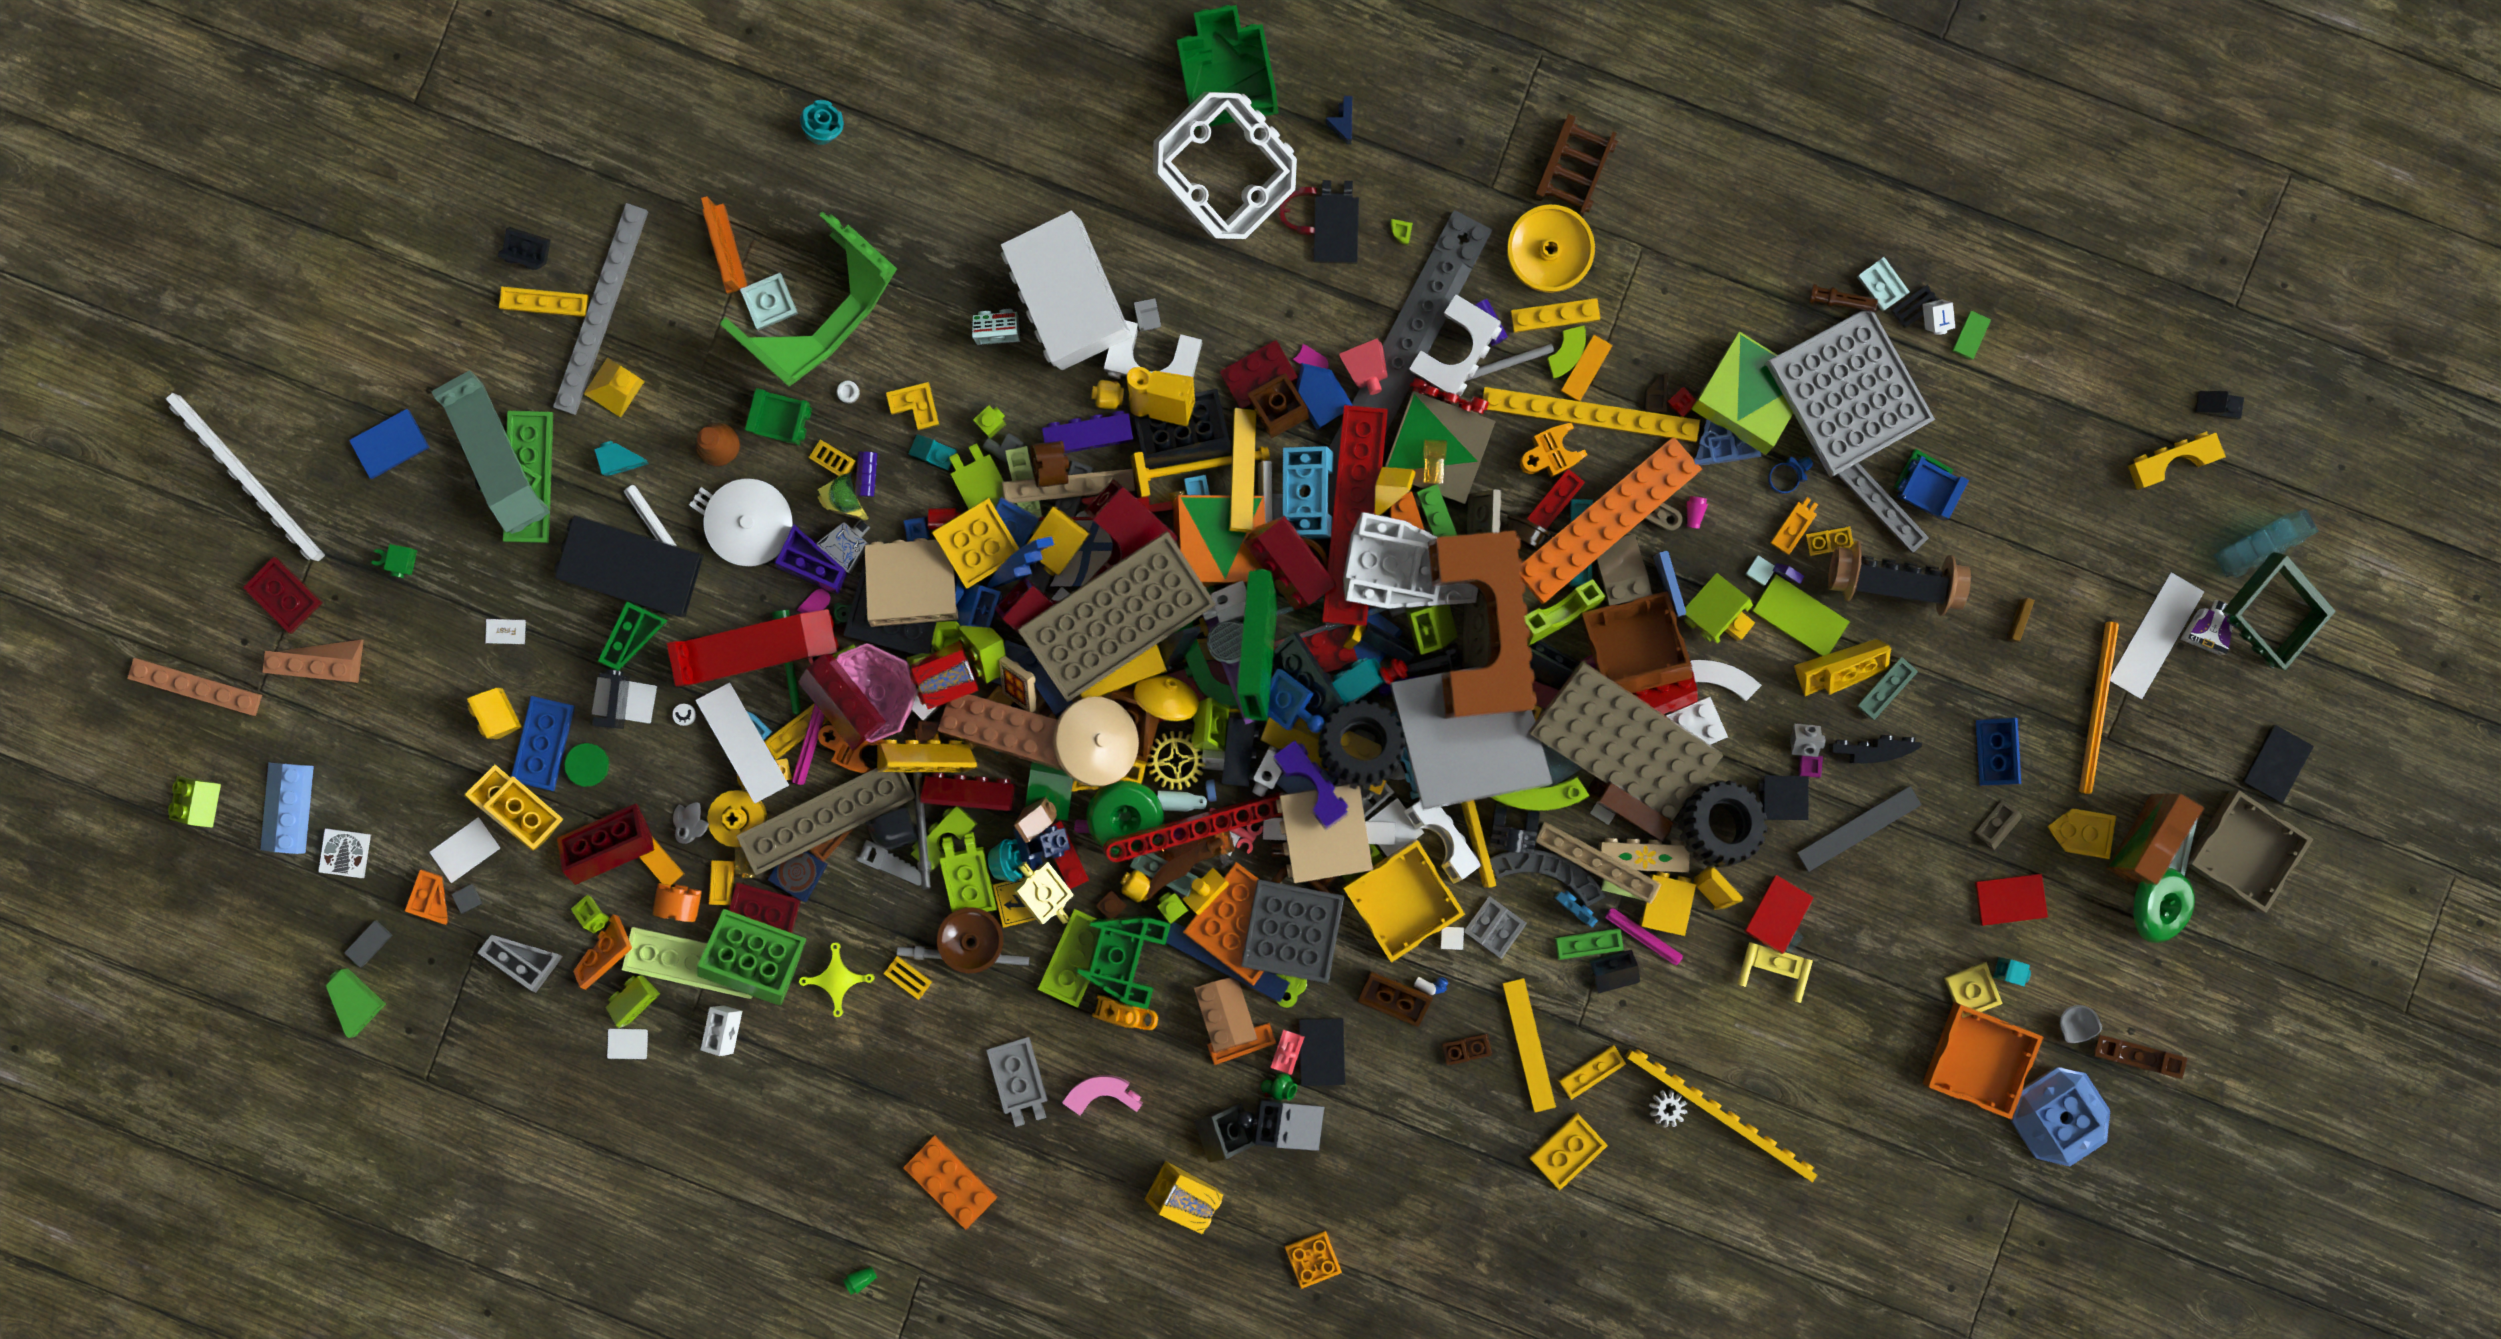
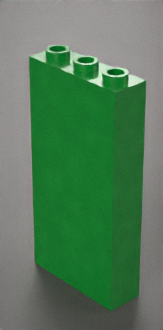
M1257 569L1248 573L1237 694L1245 718L1267 721L1278 598L1271 571ZM1254 695H1256V698H1257V701H1258V705H1257V703H1256V700H1255V698H1254Z

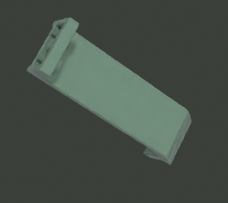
M469 370L431 391L434 398L444 407L488 506L505 532L509 531L513 534L522 531L529 524L540 521L544 516L550 513L549 508L531 488L483 383Z

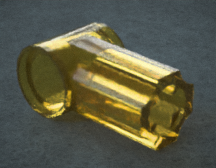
M1424 440V482L1443 483L1447 440Z

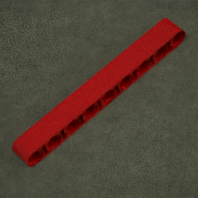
M1283 792L1269 794L1264 797L1110 839L1103 846L1104 855L1113 862H1120L1282 816V812L1278 813L1276 800L1280 799L1279 793ZM1265 804V812L1258 814L1257 809L1259 805ZM1245 810V817L1237 820L1236 815L1238 811ZM1223 815L1224 823L1216 826V818ZM1202 821L1204 824L1203 829L1195 832V824ZM1181 827L1183 829L1182 835L1174 838V830ZM1160 833L1162 835L1161 841L1153 844V836ZM1139 839L1141 842L1140 847L1132 850L1131 843ZM1114 845H1118L1119 853L1115 856H1111L1109 852L1110 848Z

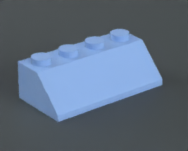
M268 763L260 850L292 854L306 853L314 766Z

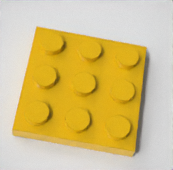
M989 498L932 531V534L966 589L997 571L1012 554L1019 550L1018 545Z

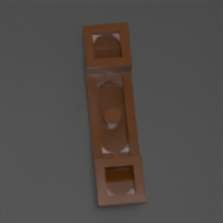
M2100 1034L2094 1056L2180 1079H2183L2188 1060L2187 1057Z

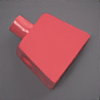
M1378 338L1339 354L1359 388L1367 386L1370 395H1375L1382 391L1379 381L1387 378L1388 374L1383 346Z

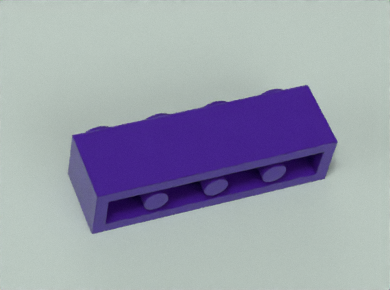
M1124 411L1113 412L1110 417L1104 418L1102 415L1090 416V420L1081 421V418L1068 420V424L1060 425L1059 422L1046 424L1047 427L1042 428L1044 442L1063 441V454L1134 442L1130 417L1128 413L1124 414Z

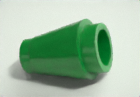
M870 1266L869 1268L847 1274L843 1281L850 1295L861 1292L878 1277L872 1266Z

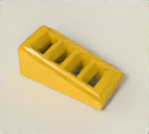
M821 439L809 456L811 460L837 476H841L846 481L857 465V461ZM823 447L827 448L821 459H818L817 456ZM830 451H832L833 455L831 456L828 463H825L824 461L826 457L828 456ZM840 456L839 461L833 468L831 465L833 464L836 457ZM843 461H848L841 472L838 471Z

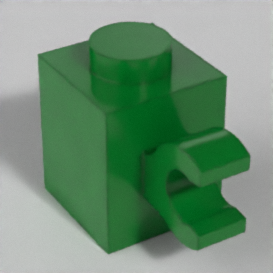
M389 544L388 552L381 549L374 550L375 553L381 554L382 559L380 561H372V564L384 566V570L391 571L390 576L404 578V574L412 576L417 550Z

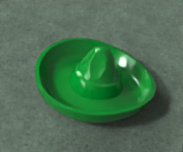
M1118 781L1102 787L1095 793L1089 802L1086 817L1091 836L1103 848L1106 841L1163 825L1164 812L1159 798L1151 789L1133 781ZM1160 833L1153 836L1152 842L1157 839ZM1139 839L1131 843L1132 850L1140 847L1141 842ZM1112 846L1109 852L1118 854L1119 846Z
M2168 867L2158 885L2140 882L2134 899V921L2138 933L2147 942L2162 943L2170 940L2183 930L2192 916L2195 905L2193 887L2189 880L2179 871Z

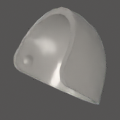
M2084 1005L2069 1007L2063 1012L2060 1019L2061 1030L2068 1043L2084 1042L2095 1037L2102 1030L2097 1014L2091 1008Z

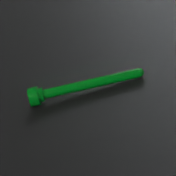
M789 610L772 612L773 620L790 616ZM793 662L784 663L792 712L798 715L801 712L794 664Z

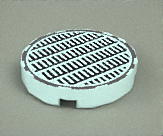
M1224 621L1211 629L1207 645L1210 654L1217 661L1226 663L1240 661L1244 626L1242 623Z

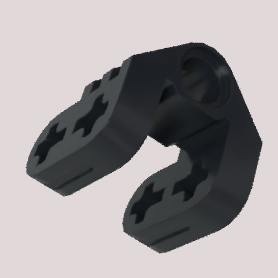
M1496 803L1489 846L1512 852L1534 854L1540 811L1528 809L1524 830L1504 827L1507 805Z

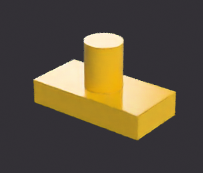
M1212 868L1202 879L1197 878L1192 882V891L1189 897L1185 896L1183 900L1196 914L1200 915L1229 883Z

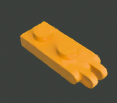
M1808 497L1803 503L1798 502L1770 542V544L1786 555H1790L1817 515L1814 512L1818 506L1817 503L1814 502L1810 508L1806 507L1811 500Z

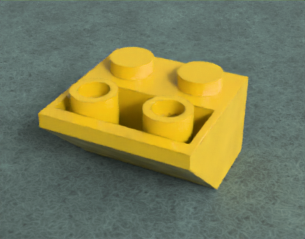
M494 688L467 699L470 704L468 705L469 712L473 717L476 716L479 722L478 729L482 736H486L489 739H500L522 728L503 688Z

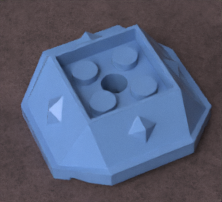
M2054 1067L2023 1088L2014 1115L2010 1121L2034 1158L2072 1166L2107 1143L2110 1109L2086 1073ZM2066 1111L2068 1119L2062 1123L2060 1115Z

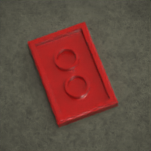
M2042 874L1975 882L1981 926L2048 918Z
M1775 875L1744 932L1778 953L1784 954L1814 897Z

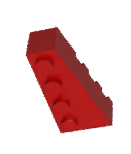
M1693 671L1692 678L1632 693L1662 714L1672 713L1698 702V690Z

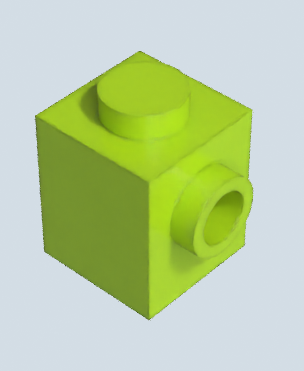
M990 405L973 419L990 439L1006 425L1003 420L1005 415L997 407L992 409Z
M1170 892L1159 899L1160 904L1157 906L1170 924L1189 910L1176 893L1171 895Z

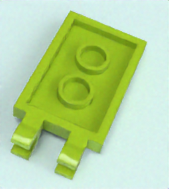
M976 443L969 447L976 460L975 462L964 467L958 453L950 456L949 458L956 469L955 472L951 473V476L968 509L987 498L996 507L1000 498H1004L1002 486L1004 481L991 455L989 454L984 457Z
M974 833L965 834L964 841L967 850L959 852L954 851L952 837L943 838L942 844L945 854L940 855L939 860L952 913L969 907L979 908L987 912L997 910L983 847L976 848Z

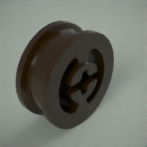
M1512 514L1507 516L1509 521L1505 529L1500 530V532L1516 531V536L1520 538V545L1535 552L1544 545L1547 538L1550 539L1552 536L1544 528Z

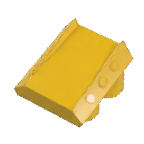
M1707 866L1700 874L1694 877L1693 884H1696V887L1715 906L1714 910L1728 908L1743 900V897L1712 866Z

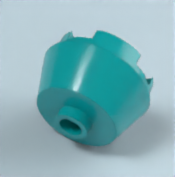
M816 100L814 104L807 106L800 115V124L805 136L815 144H828L843 130L842 113L834 108L829 101Z
M1005 839L989 851L988 865L996 879L1017 882L1023 878L1024 874L1018 868L1023 862L1016 839Z

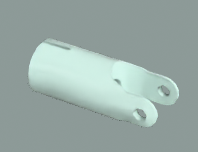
M1158 791L1157 797L1162 804L1163 810L1186 812L1193 809H1204L1207 805V800L1204 796H1195L1188 792Z

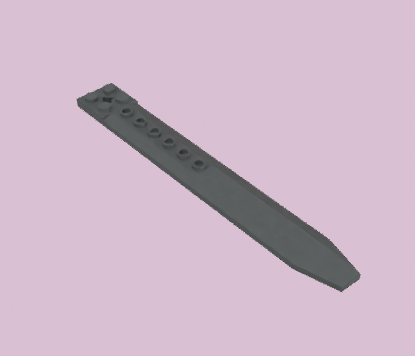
M1456 210L1450 216L1383 344L1388 377L1379 381L1382 391L1378 394L1370 395L1367 386L1360 388L1352 403L1353 406L1388 409L1386 432L1410 388V383L1416 377L1409 370L1420 351L1428 354L1447 318L1444 312L1454 296L1459 295L1492 232V229ZM1458 235H1467L1469 242H1464L1463 245H1460V240L1457 238ZM1342 424L1329 447L1334 452V474H1328V514L1332 517Z

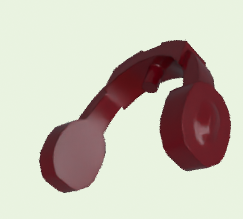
M1300 187L1299 191L1293 192L1280 205L1279 216L1282 223L1290 229L1297 231V234L1314 235L1315 228L1296 226L1289 223L1285 213H1290V209H1285V207L1294 197L1317 195V188Z

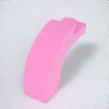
M1096 1075L1078 1083L1062 1103L1078 1115H1081L1087 1105L1099 1096H1113L1136 1112L1143 1102L1140 1101L1141 1096L1134 1091H1126L1130 1083L1127 1080L1114 1075Z

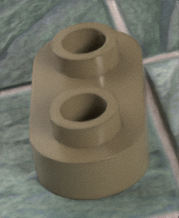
M1662 503L1654 510L1653 514H1649L1645 518L1667 531H1674L1682 524L1681 513L1665 503ZM1668 516L1674 519L1673 524L1667 523L1666 519Z

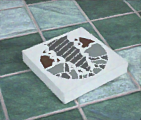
M325 829L319 872L364 878L371 834Z

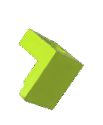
M957 621L936 622L932 639V646L936 651L959 641L960 625Z

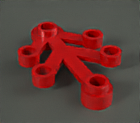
M1414 378L1413 383L1411 382L1409 385L1413 388L1412 392L1415 391L1423 395L1439 397L1440 401L1450 405L1457 403L1459 408L1483 414L1484 411H1487L1489 405L1488 401L1477 397H1472L1470 402L1458 398L1459 396L1456 394L1441 392L1439 389L1431 387L1430 383L1421 379Z

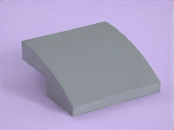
M1489 896L1464 932L1502 959L1527 923Z

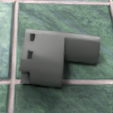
M1008 433L1002 445L988 438L982 449L1008 463L1005 450L1022 447L1024 443L1019 438Z

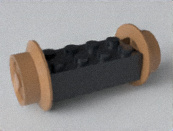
M1857 540L1853 542L1850 548L1837 546L1834 549L1829 567L1828 587L1829 590L1842 592L1844 600L1847 602L1852 599L1855 590L1934 602L1936 603L1939 616H1944L1949 608L1962 610L1967 602L1971 584V571L1968 566L1956 565L1953 555L1946 557L1941 570H1939L1937 566L1926 565L1925 568L1918 567L1917 563L1907 561L1904 562V565L1897 564L1895 560L1882 558V561L1874 560L1872 556L1861 555V544Z

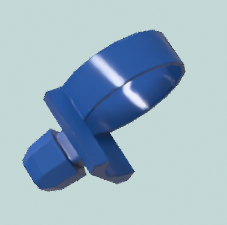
M1790 457L1786 463L1774 466L1768 475L1770 487L1780 494L1792 492L1799 482L1807 481L1805 472L1813 466L1812 460L1809 457H1804L1797 462L1795 458ZM1787 465L1796 471L1797 483L1791 491L1782 492L1773 486L1771 474L1777 466Z

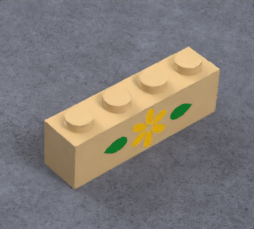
M1605 838V842H1599V851L1635 870L1689 872L1690 852L1688 853L1685 846L1687 845H1684V841L1671 840V845H1664L1660 840H1649V844H1640V839H1627V843H1618V838Z

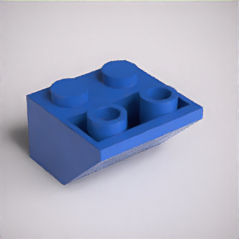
M977 584L967 589L964 586V594L956 605L958 620L950 621H957L960 626L993 628L997 615L995 607L1001 602L1003 593Z

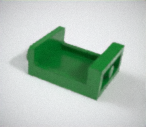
M756 388L745 430L751 434L799 446L800 441L805 439L806 428L804 426L806 420H809L811 417L812 408L808 401H800Z

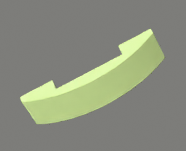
M1027 446L1005 450L1012 481L1034 479ZM1039 500L1017 503L1019 507L1038 517H1042ZM1043 521L1037 522L1031 534L1036 532Z

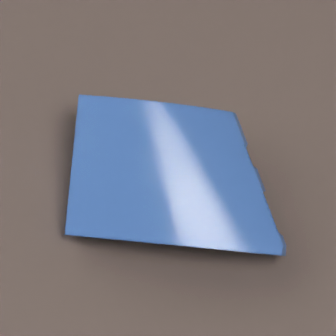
M1707 419L1694 462L1695 465H1707L1761 457V452L1740 440L1730 430L1718 426Z

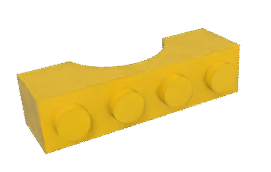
M2206 431L2194 436L2196 440L2190 443L2185 439L2175 443L2174 449L2168 450L2167 447L2154 451L2155 456L2147 458L2145 454L2133 459L2135 463L2128 465L2137 490L2165 480L2166 468L2171 460L2176 457L2189 459L2197 467L2226 457L2217 433L2208 435Z

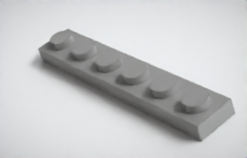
M1859 463L1837 474L1910 553H1914L1929 539Z

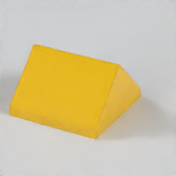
M1381 468L1375 491L1376 515H1381L1410 491L1416 473L1413 469Z

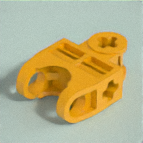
M1572 423L1555 426L1535 435L1532 441L1536 448L1522 456L1520 459L1521 470L1531 475L1546 468L1552 478L1570 469L1586 457L1587 453L1585 450L1578 453L1577 451L1570 452L1562 444L1563 437L1567 432L1574 429ZM1530 459H1531V460H1534V459L1536 460V463H1535L1534 466H1533V465H1528L1527 462H1528Z
M1097 995L1098 1003L1092 1017L1126 1028L1136 1027L1143 1030H1153L1157 1026L1158 1016L1155 1011L1127 1005L1109 996ZM1150 1014L1152 1022L1149 1026H1146L1144 1020L1146 1015Z

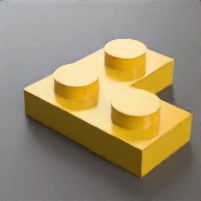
M929 382L886 392L892 415L913 410L918 430L940 425Z

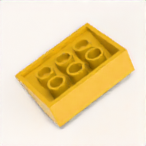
M883 740V744L877 746V772L965 773L977 767V762L969 744H962L960 740L949 741V744H941L940 740H928L927 744H919V740H906L905 744H897V740Z

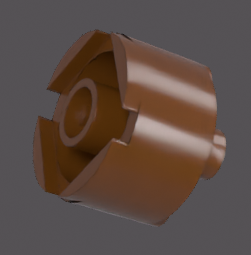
M1062 440L1031 445V463L1034 465L1032 472L1036 487L1069 484L1068 473L1065 471V468H1069V460L1067 455H1063L1064 443Z

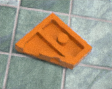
M420 869L405 912L447 925L448 915L443 876Z

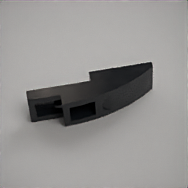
M1880 735V739H1873V747H1871L1870 742H1858L1857 745H1849L1848 740H1836V744H1829L1828 753L1850 754L1849 763H1879L1908 755L1921 748L1922 743L1915 742L1916 738L1902 737V741L1893 740L1894 736Z

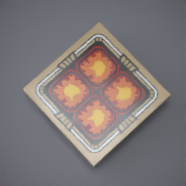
M1006 656L999 659L1002 693L1026 711H1036L1037 695L1034 687L1036 681L1034 675Z

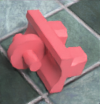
M1283 1029L1271 1068L1292 1075L1304 1036Z

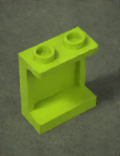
M1716 573L1685 607L1686 614L1684 617L1686 619L1684 622L1692 629L1697 627L1702 631L1700 633L1701 636L1708 642L1713 640L1718 644L1721 641L1719 636L1743 610L1748 612L1753 604L1748 596Z

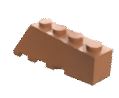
M363 639L276 652L265 651L262 673L358 683Z

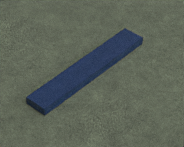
M1175 922L1172 923L1166 940L1167 944L1281 1002L1290 982L1273 973L1264 971L1253 986L1183 933L1186 929L1185 927Z

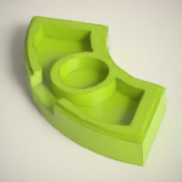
M1584 325L1563 331L1561 348L1556 354L1547 358L1553 379L1569 372L1579 361L1586 342Z

